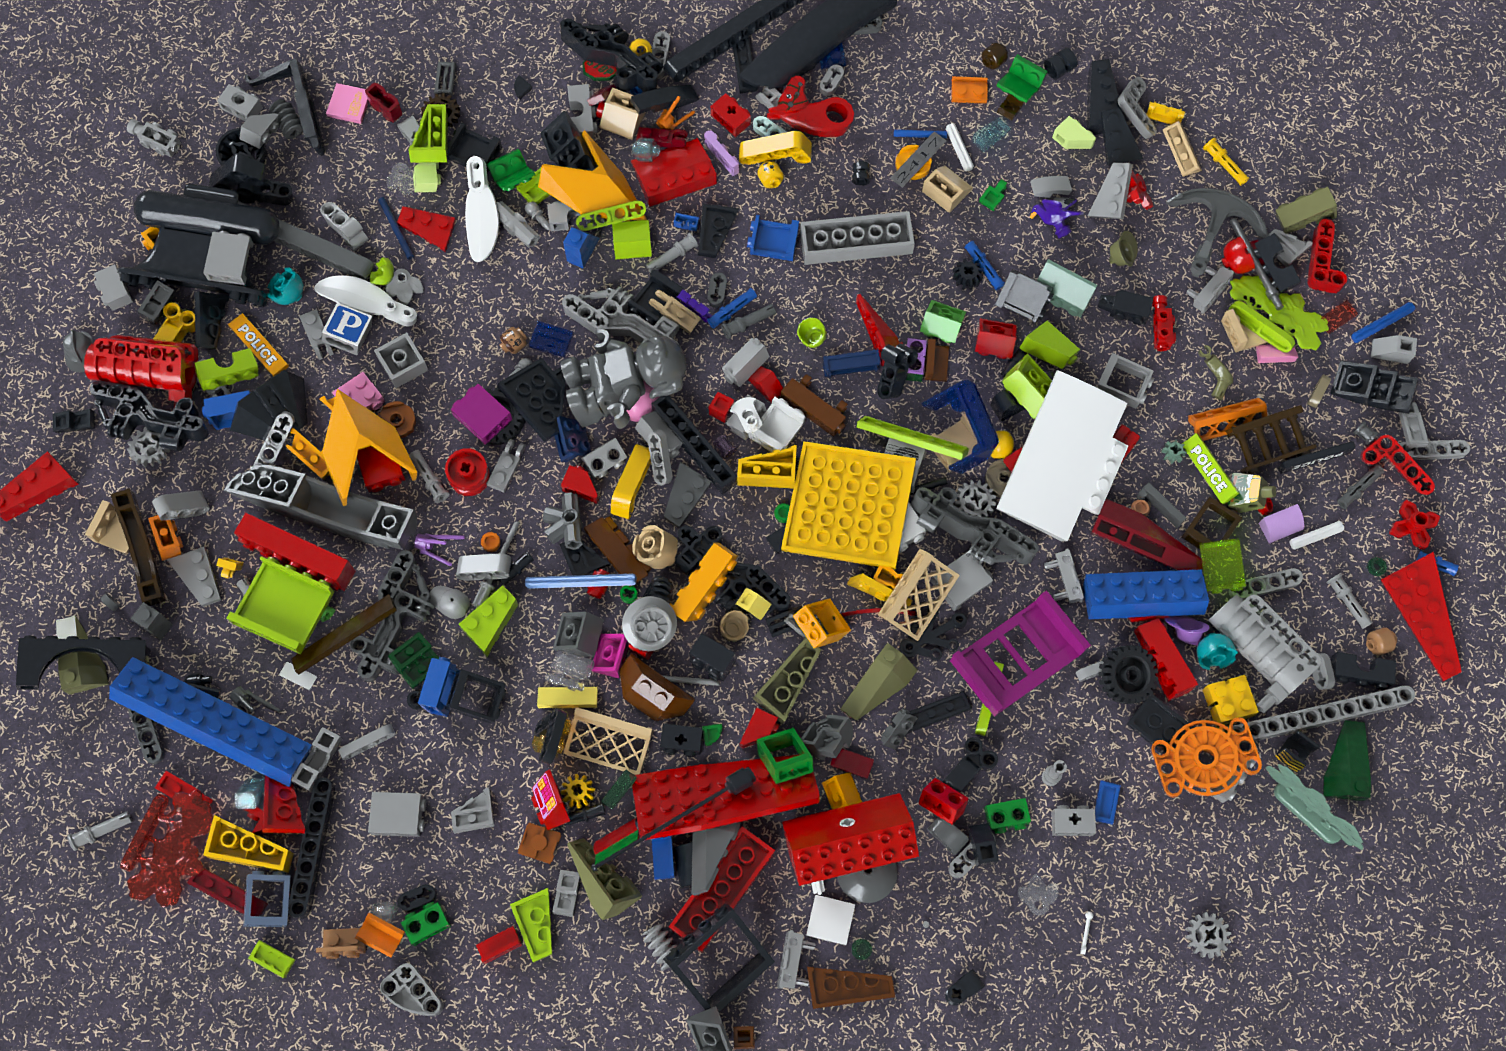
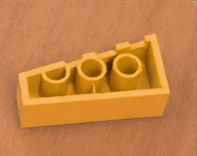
M713 543L699 563L701 568L692 572L688 578V586L686 585L676 594L678 600L675 604L670 603L676 616L685 622L700 620L706 612L705 607L707 604H710L715 599V592L718 587H722L727 579L725 577L726 574L736 566L737 561L735 560L738 555L720 543Z

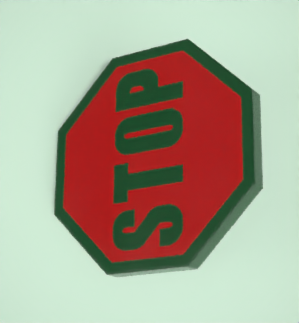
M586 60L582 62L583 74L594 81L610 80L616 76V71L618 70L614 66Z

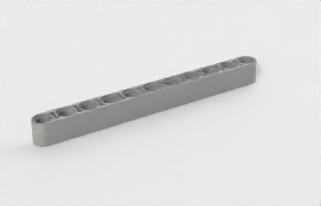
M1400 686L1247 723L1249 728H1254L1257 732L1256 736L1252 735L1254 742L1294 733L1298 730H1307L1404 707L1415 699V691L1409 686ZM1400 692L1405 694L1406 700L1401 698ZM1381 697L1386 698L1387 705L1382 702ZM1363 701L1368 703L1369 709L1363 706ZM1344 706L1349 707L1350 714L1345 712ZM1325 710L1332 714V718L1326 716ZM1306 714L1313 718V723L1306 719ZM1287 719H1291L1294 722V727L1288 725ZM1268 723L1273 724L1276 730L1271 731L1268 727ZM1234 725L1233 729L1238 733L1242 732L1244 725ZM1242 741L1239 745L1247 744L1249 742Z

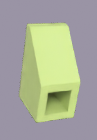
M1070 116L1055 129L1052 137L1065 149H1091L1096 140L1091 131L1086 130L1079 121Z
M439 162L418 163L414 167V192L437 191V185L441 184L440 174H437L436 170L439 169Z

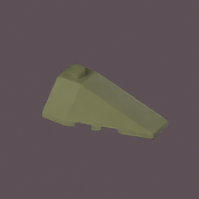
M76 616L56 621L58 639H66L68 636L88 639L85 630ZM74 652L58 658L61 689L67 694L71 695L109 685L106 666L98 654Z

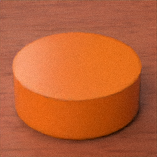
M488 532L482 536L481 545L485 551L494 552L499 549L501 541L496 533Z

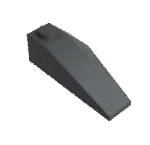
M741 822L693 832L691 894L694 896L709 891L719 871L717 865L723 857L727 856L729 851L726 848L730 840H735Z

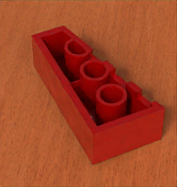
M47 451L0 490V517L7 522L28 511L29 508L46 502V499L54 495L57 496L63 493L64 490L79 484Z
M1159 618L1142 624L1134 630L1142 649L1147 650V654L1153 656L1151 661H1156L1157 665L1154 666V669H1158V673H1155V676L1158 677V682L1168 702L1190 693L1198 685L1167 633L1165 624Z

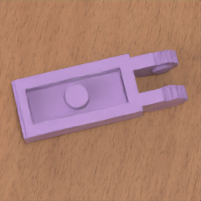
M706 131L704 138L708 149L732 176L738 174L739 161L737 158L731 156L726 146L718 142L717 135L714 132Z

